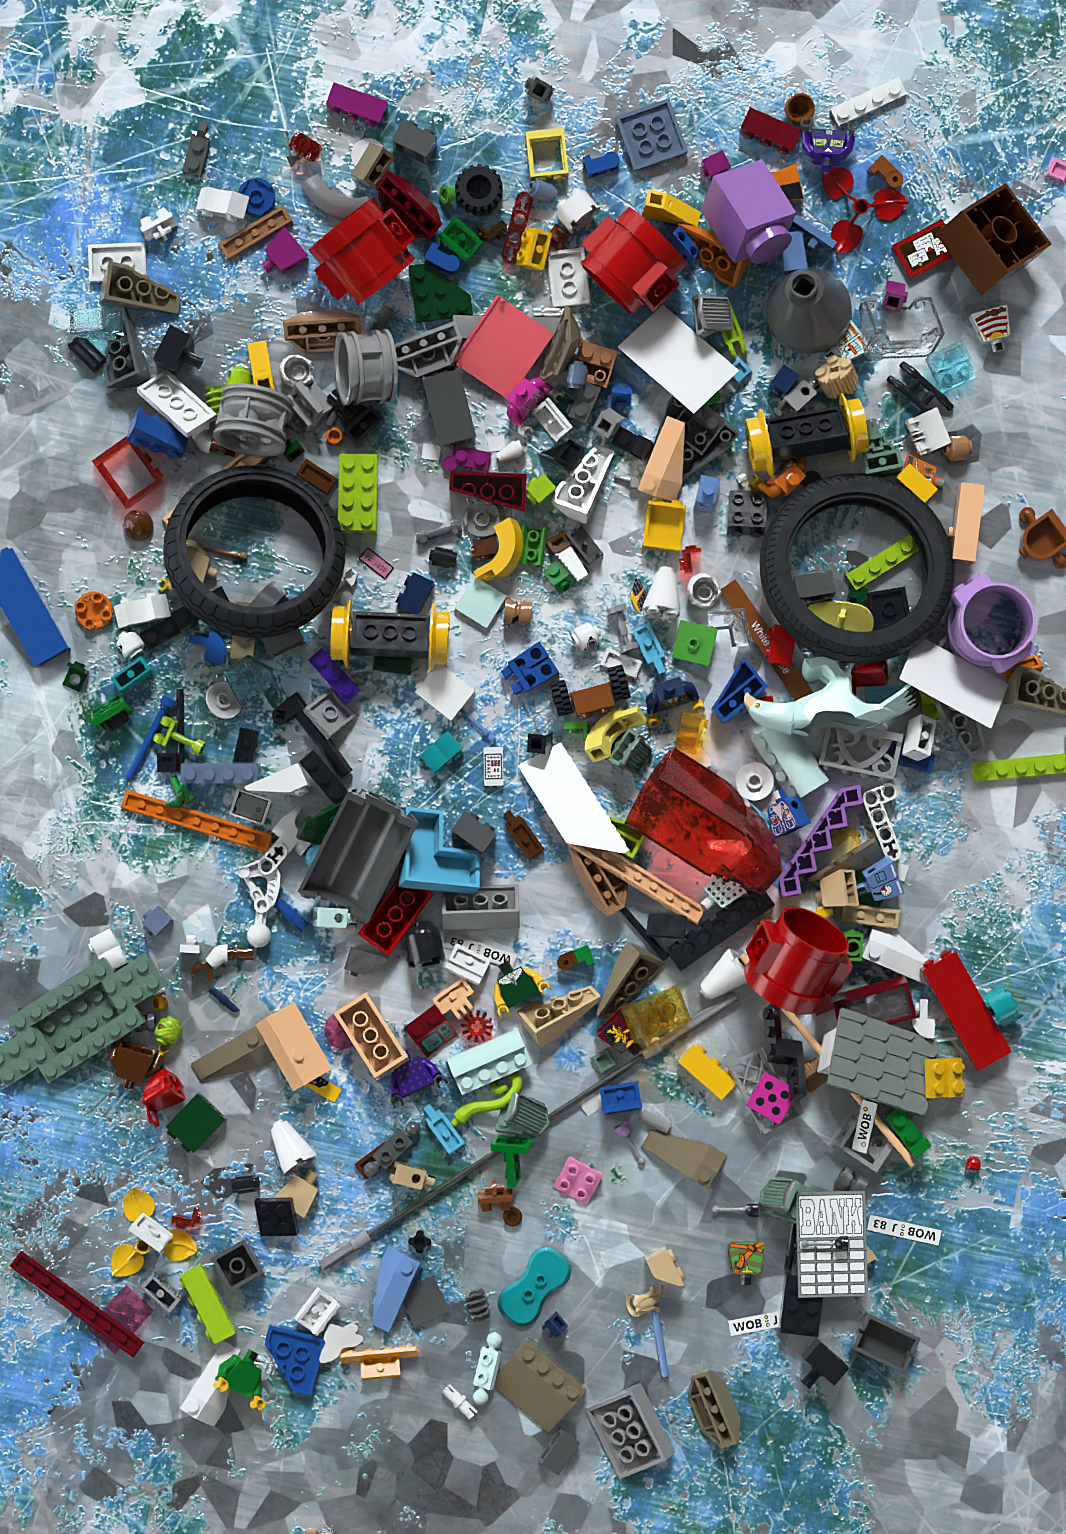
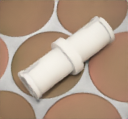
M451 1384L441 1392L454 1404L453 1407L455 1409L458 1408L469 1420L478 1411L465 1399L466 1396H462Z

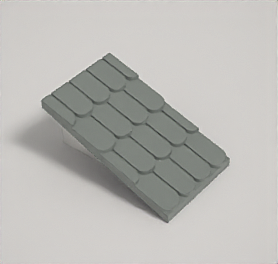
M841 1008L837 1028L823 1036L817 1072L828 1075L827 1085L921 1117H926L929 1098H925L924 1059H936L938 1042L867 1017L866 1015Z

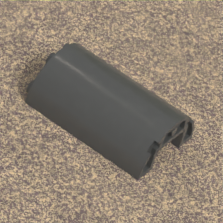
M350 788L298 892L306 899L312 898L315 900L318 897L324 901L330 900L335 902L334 904L339 908L345 909L346 907L350 909V916L355 921L368 923L418 825L417 819L411 813L405 814L402 806L384 796L365 789L357 792L356 788Z

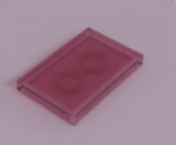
M127 1285L103 1309L133 1333L154 1311L150 1305ZM91 1326L86 1328L114 1354L120 1349L118 1346Z

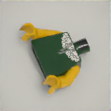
M508 960L500 964L498 967L503 976L497 979L498 982L494 986V1001L500 1019H502L501 1015L503 1012H507L509 1016L511 1015L509 1008L539 991L545 996L544 989L549 987L552 990V987L549 983L545 982L538 972L528 967L522 968L520 966L513 970Z

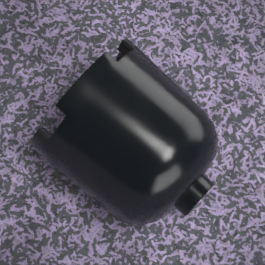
M426 921L414 923L415 927L408 929L405 933L408 967L415 968V964L420 963L422 967L440 964V961L445 962L446 958L439 929L431 924L426 925Z

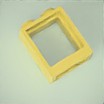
M564 128L526 132L530 181L535 179L546 182V179H554V181L565 180L569 172ZM559 140L563 170L535 173L531 143Z

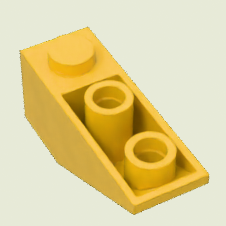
M648 189L642 217L675 225L681 222L698 227L701 212L668 193Z
M266 340L247 344L254 385L276 390Z

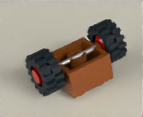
M623 665L607 668L610 682L568 693L565 680L550 683L552 699L558 717L573 713L570 699L573 701L576 716H581V719L592 717L593 713L598 711L600 714L610 712L611 708L615 705L611 687L616 702L631 698Z

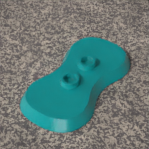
M541 1247L534 1251L521 1277L501 1291L497 1302L501 1314L517 1326H528L538 1319L548 1296L568 1282L571 1276V1265L567 1258L552 1247Z

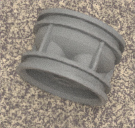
M232 384L224 387L221 393L222 397L220 399V408L215 423L213 439L229 450L246 455L273 457L283 454L286 448L287 435L282 430L292 418L293 401L281 392L259 385Z

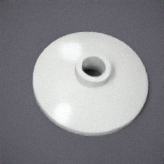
M217 682L207 690L206 703L215 716L229 719L239 713L242 701L239 692L234 686L226 682Z
M751 762L739 769L735 783L738 792L746 799L761 800L771 792L774 778L771 770L766 765L759 762ZM752 778H756L758 780L757 785L751 784Z

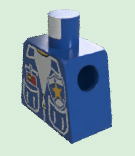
M783 789L773 792L776 803L769 806L767 812L774 838L786 836L811 824L798 797L786 798Z

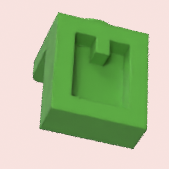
M564 721V730H568V733H579V730H583V741H586L591 725H587V721Z

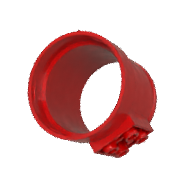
M371 198L326 233L308 250L320 264L314 269L317 278L326 285L329 293L337 300L348 293L355 300L356 305H358L388 283L415 259L407 248L415 237L392 208L384 213L376 201Z
M627 207L615 221L609 216L601 221L598 227L582 243L588 252V256L580 262L582 268L616 303L631 315H634L639 307L646 305L654 312L680 285L675 277L687 266L684 258L671 243L644 217L630 207Z
M788 907L781 912L776 923L765 919L760 923L745 949L749 961L744 968V975L753 990L769 1003L791 1013L809 1015L817 1011L826 994L835 997L838 990H841L847 975L851 973L853 966L847 954L849 943L842 931L821 915L804 908Z

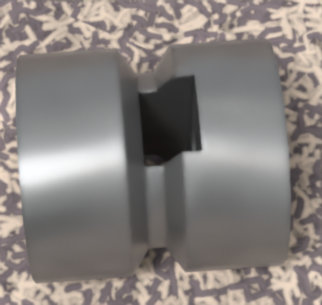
M845 1165L836 1178L833 1187L840 1191H864L869 1179L861 1174L855 1175V1171Z

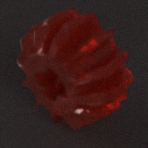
M300 132L295 133L289 144L290 150L310 162H315L322 150L319 143Z
M480 1010L476 1011V1016L474 1017L473 1012L470 1011L471 1019L466 1016L463 1017L468 1024L462 1023L461 1027H467L468 1029L464 1030L462 1034L470 1033L467 1040H470L474 1035L475 1043L478 1042V1036L481 1037L482 1041H485L484 1033L487 1036H491V1033L486 1031V1028L493 1029L494 1027L493 1025H487V1023L492 1021V1018L484 1020L487 1016L486 1012L483 1013L482 1017H479ZM476 1021H480V1024L483 1025V1028H479L478 1032L474 1031L475 1028L472 1029V1024H475Z

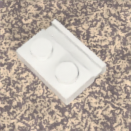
M456 943L444 970L479 986L491 960Z

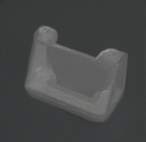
M917 297L909 307H901L900 312L878 308L877 300L871 298L863 299L859 305L863 350L868 359L927 357L933 354L945 334L932 297Z

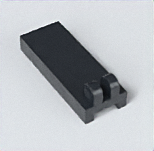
M240 727L232 763L253 762L259 731Z

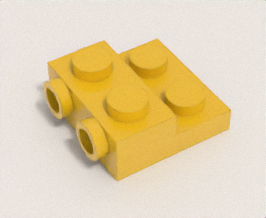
M962 1058L924 1059L925 1098L963 1097L965 1083L963 1082L962 1072L965 1070V1065L962 1062Z

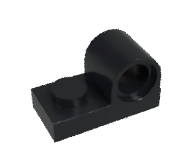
M621 426L611 442L614 446L645 462L654 444L649 439L636 435Z

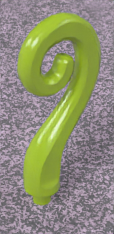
M516 1071L504 1076L512 1080V1086L509 1091V1087L506 1084L498 1086L500 1079L490 1083L493 1093L497 1095L506 1093L504 1096L496 1100L475 1101L463 1105L454 1113L456 1117L451 1123L455 1127L460 1123L464 1125L476 1114L495 1111L508 1106L512 1093H520L522 1088V1078L519 1072Z

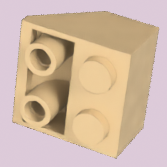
M663 1247L645 1256L646 1262L656 1279L680 1287L684 1286L682 1280L686 1278L680 1266L675 1267L674 1263L677 1260L671 1249L667 1251L666 1247Z

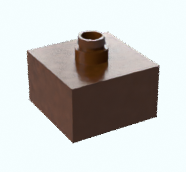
M1006 183L960 211L935 234L981 296L1026 267L1052 244Z

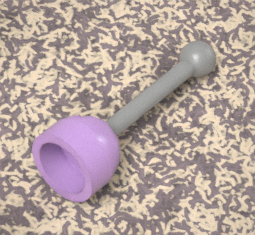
M622 1122L614 1128V1131L619 1137L627 1139L638 1158V1163L644 1165L645 1159L641 1157L629 1137L631 1129L628 1122Z

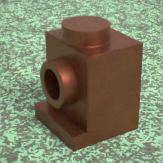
M496 538L473 541L474 546L470 547L472 558H480V561L492 559L491 556H496L498 553Z

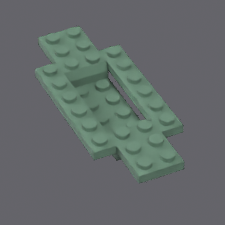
M148 952L116 972L104 956L7 1018L17 1035L0 1046V1079L5 1087H9L37 1068H39L49 1084L145 1023L146 1021L136 1005L168 985Z

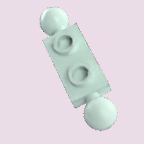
M496 1332L488 1335L487 1344L489 1348L482 1347L473 1385L478 1386L479 1389L474 1392L473 1399L479 1405H483L488 1401L489 1396L486 1390H493L502 1355V1352L496 1350L502 1343L501 1335Z

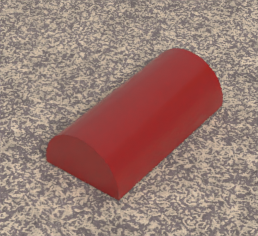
M398 877L374 910L369 922L365 923L357 934L389 956L434 894L429 890L399 887Z

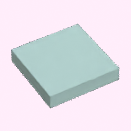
M474 576L454 609L487 629L507 596Z

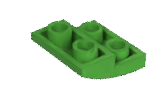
M519 525L523 535V550L518 564L543 566L548 529L545 527Z

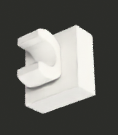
M187 935L186 944H180V952L201 953V946L195 945L196 936Z

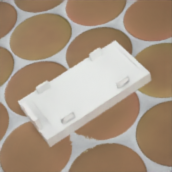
M168 370L163 371L137 388V393L187 438L193 434V439L195 440L201 431H209V424L217 419V414Z

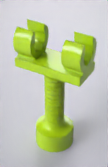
M168 716L162 717L160 723L169 727L166 736L160 733L155 734L153 741L163 746H169L173 738L192 748V753L198 756L203 753L206 742L200 739L193 741L175 732L179 722Z

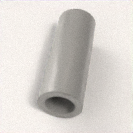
M645 1109L639 1120L666 1134L672 1124Z

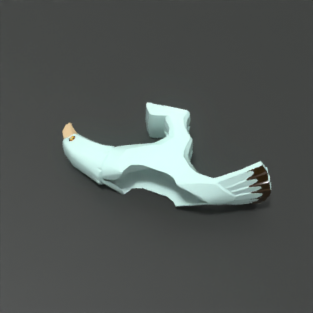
M825 657L804 658L801 675L807 683L821 680L827 685L818 692L788 703L761 701L752 697L749 693H746L744 696V705L748 709L753 721L760 726L789 735L794 733L803 736H809L812 729L820 726L841 727L851 733L889 721L894 717L915 709L922 701L920 690L907 684L881 704H867L852 693L851 677L842 670L840 661ZM840 722H845V723H850V724H855V725H860V726L846 725V724H843V723H840Z

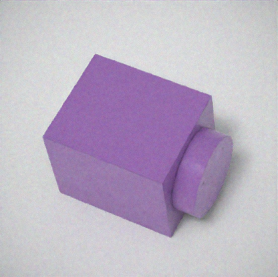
M763 159L713 176L701 212L733 263L748 258L756 264L765 263L785 251L792 240L789 229L796 211Z

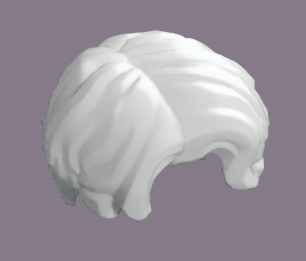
M289 355L283 359L279 366V376L290 387H294V384L299 381L304 386H308L314 381L312 373L314 364L303 356Z
M697 574L687 584L689 600L691 604L699 608L711 609L715 600H719L722 595L716 579L709 574Z

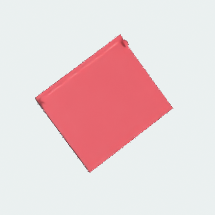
M496 295L457 353L453 363L507 399L516 386L524 379L554 333L502 297Z

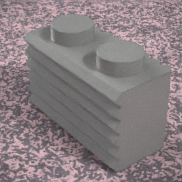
M156 1272L152 1273L140 1287L168 1314L182 1299V1296H179V1293H176V1290L174 1291L171 1285L165 1283L162 1277L159 1278Z

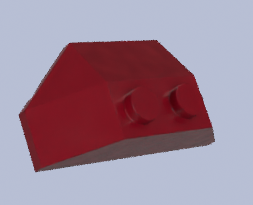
M387 171L376 184L379 203L383 212L385 213L392 208L415 238L431 239L442 226L437 207L409 180Z

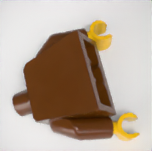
M125 1035L113 1042L109 1052V1059L113 1069L116 1070L115 1075L124 1079L122 1086L126 1089H133L135 1082L142 1083L144 1079H149L159 1070L164 1060L163 1056L169 1052L170 1046H168L167 1051L163 1052L160 1049L162 1045L159 1044V1053L156 1054L157 1050L123 1041Z

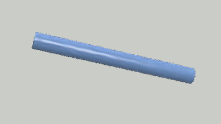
M653 1310L651 1314L661 1376L666 1377L669 1376L660 1315Z

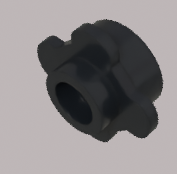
M418 1230L413 1238H409L408 1243L416 1249L417 1253H422L426 1246L431 1245V1239L427 1238L422 1230Z

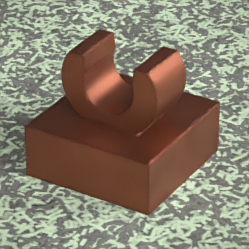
M557 224L550 230V233H552L550 244L557 250H561L571 237V234Z

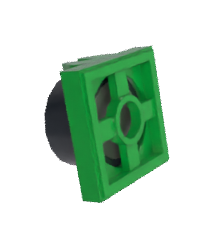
M119 694L90 711L91 722L99 732L105 730L107 733L125 724L130 719L129 715L133 711L127 703L125 696Z

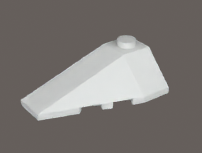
M872 926L863 947L862 958L929 986L920 971V968L923 967V963L927 959L893 929Z

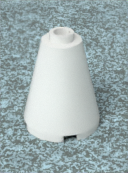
M729 948L700 984V991L705 998L710 997L714 999L747 983L744 975L745 966L738 958L740 955L735 950Z
M279 1120L272 1125L273 1128L270 1131L281 1170L285 1176L298 1172L299 1168L309 1166L318 1158L316 1152L288 1121L283 1122V1120Z

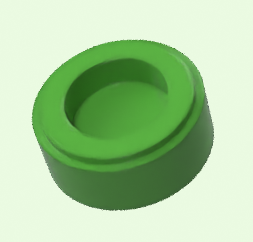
M442 185L439 191L441 202L443 204H452L456 197L454 187L452 185Z

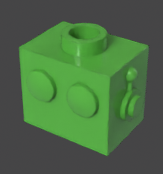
M849 929L848 931L841 930L849 943L847 954L850 961H862L864 934L854 929Z

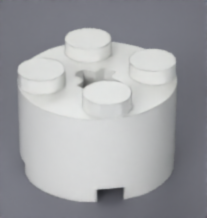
M580 188L574 190L569 199L560 201L556 206L558 209L556 216L570 233H574L573 229L577 231L583 229L594 219L592 216L594 212L598 214L600 211L599 206L589 194Z

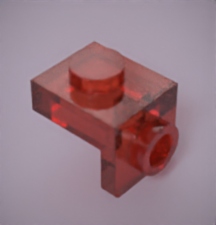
M696 545L685 546V550L681 551L682 559H679L680 570H684V575L692 574L693 572L691 555L701 553V548H697Z
M195 1206L192 1217L174 1214L171 1223L180 1229H186L187 1226L194 1228L196 1223H200L202 1212H198L199 1207Z

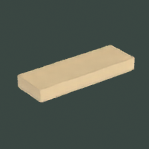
M864 904L842 907L840 921L898 929L901 910Z

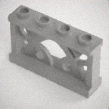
M840 722V723H843V724H846V725L860 726V725H855V724ZM826 727L819 765L822 766V770L833 772L835 768L841 770L842 774L852 775V772L859 773L861 778L871 779V776L878 777L880 782L890 783V780L894 781L904 735L874 728H866L851 733L841 727ZM831 729L836 730L838 743L828 745ZM849 734L854 736L853 742L844 743V740L848 741L847 736ZM864 735L866 736L868 747L876 754L858 763L850 755L846 747L854 746ZM873 740H879L880 743L879 745H877V747H879L880 750H877L872 746ZM892 741L897 742L894 759L886 754ZM839 747L840 751H836L833 754L838 755L839 760L837 762L830 761L827 757L828 751ZM882 756L891 763V768L887 772L878 770V765L883 764L885 766L884 761L880 759ZM845 759H846V761H847L852 767L845 766V765H841V764H842V763L845 761ZM872 765L873 771L864 770V768Z
M868 1098L866 1099V1101H870V1102H873V1103L878 1104V1103H877L876 1101H874V1100H871V1099H868ZM880 1103L877 1105L876 1113L877 1115L885 1114L886 1117L896 1108L891 1106L885 1107V1104ZM858 1105L857 1109L859 1112L856 1116H851L846 1124L849 1127L845 1133L841 1132L836 1139V1142H838L836 1146L877 1173L894 1146L885 1135L871 1137L867 1148L868 1153L873 1158L871 1163L859 1156L858 1153L860 1152L849 1147L848 1140L851 1136H855L856 1130L854 1129L857 1126L861 1106ZM905 1111L910 1119L915 1115ZM884 1118V1123H885V1124L887 1125V1127L891 1130V1132L896 1136V1138L899 1139V1137L897 1136V1134L895 1133V1131L892 1129V1127L889 1125V1123H888V1122L886 1121V1119ZM876 1139H880L882 1141V1145L880 1147L876 1146V1142L873 1144V1146L871 1145V1143Z

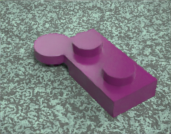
M454 445L452 456L444 458L443 467L447 471H453L459 465L488 472L491 452Z

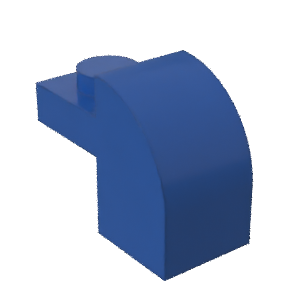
M210 631L208 638H206V634L195 632L194 635L189 634V643L206 647L205 662L224 666L227 648L224 640L217 633Z

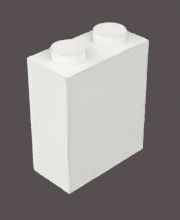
M435 665L432 672H429V669L426 672L429 674L425 680L421 678L416 684L415 688L417 690L415 694L452 722L475 693V690L443 665Z

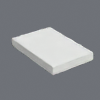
M145 242L88 245L90 284L102 283L109 261L129 265L135 271L147 276Z
M584 247L548 251L547 265L553 308L591 305L587 272L580 265V262L585 259Z

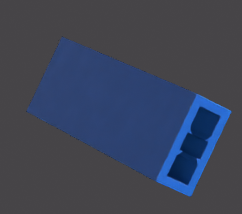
M8 547L0 550V606L34 666L38 668L71 648L16 551Z

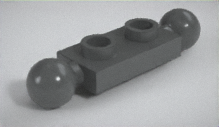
M415 1121L407 1123L404 1133L398 1129L372 1155L375 1161L368 1162L364 1166L365 1175L375 1177L379 1173L380 1166L386 1170L413 1143L409 1138L415 1137L420 1133V1125Z

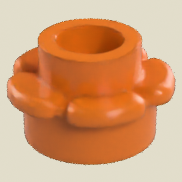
M337 427L331 428L325 434L327 443L331 446L340 445L342 439H344V433Z

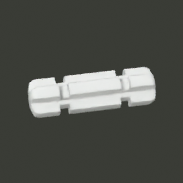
M534 308L533 317L561 318L564 308L562 310H559V308H544V310Z

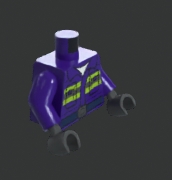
M811 117L808 118L809 125H804L802 118L799 123L801 128H803V132H801L802 149L808 157L812 158L814 165H821L823 172H831L833 166H839L841 160H845L853 151L856 137L854 133L859 128L858 121L857 127L854 129L849 126L851 120L848 122L849 134H847V131L811 128L809 131V127L812 125Z

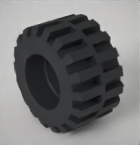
M477 164V166L470 165L468 169L464 168L462 170V174L459 173L455 183V193L461 208H464L467 213L472 212L476 216L477 213H480L482 216L486 212L491 213L492 209L498 207L499 202L501 203L503 184L500 175L496 174L495 169L491 170L488 165L484 167L481 164ZM478 180L486 182L490 186L489 195L483 199L471 197L468 194V187L472 182Z

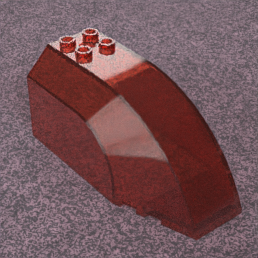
M671 747L653 769L639 791L624 824L709 877L712 875L723 878L722 881L729 883V881L740 884L739 887L763 895L783 872L778 847L766 823L755 808L728 781L677 748Z

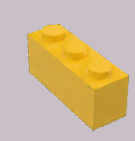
M692 1044L678 1062L717 1097L723 1100L736 1085L729 1070L727 1069L724 1072L720 1068L721 1063L714 1057L709 1059L705 1055L707 1051L699 1044L697 1046Z

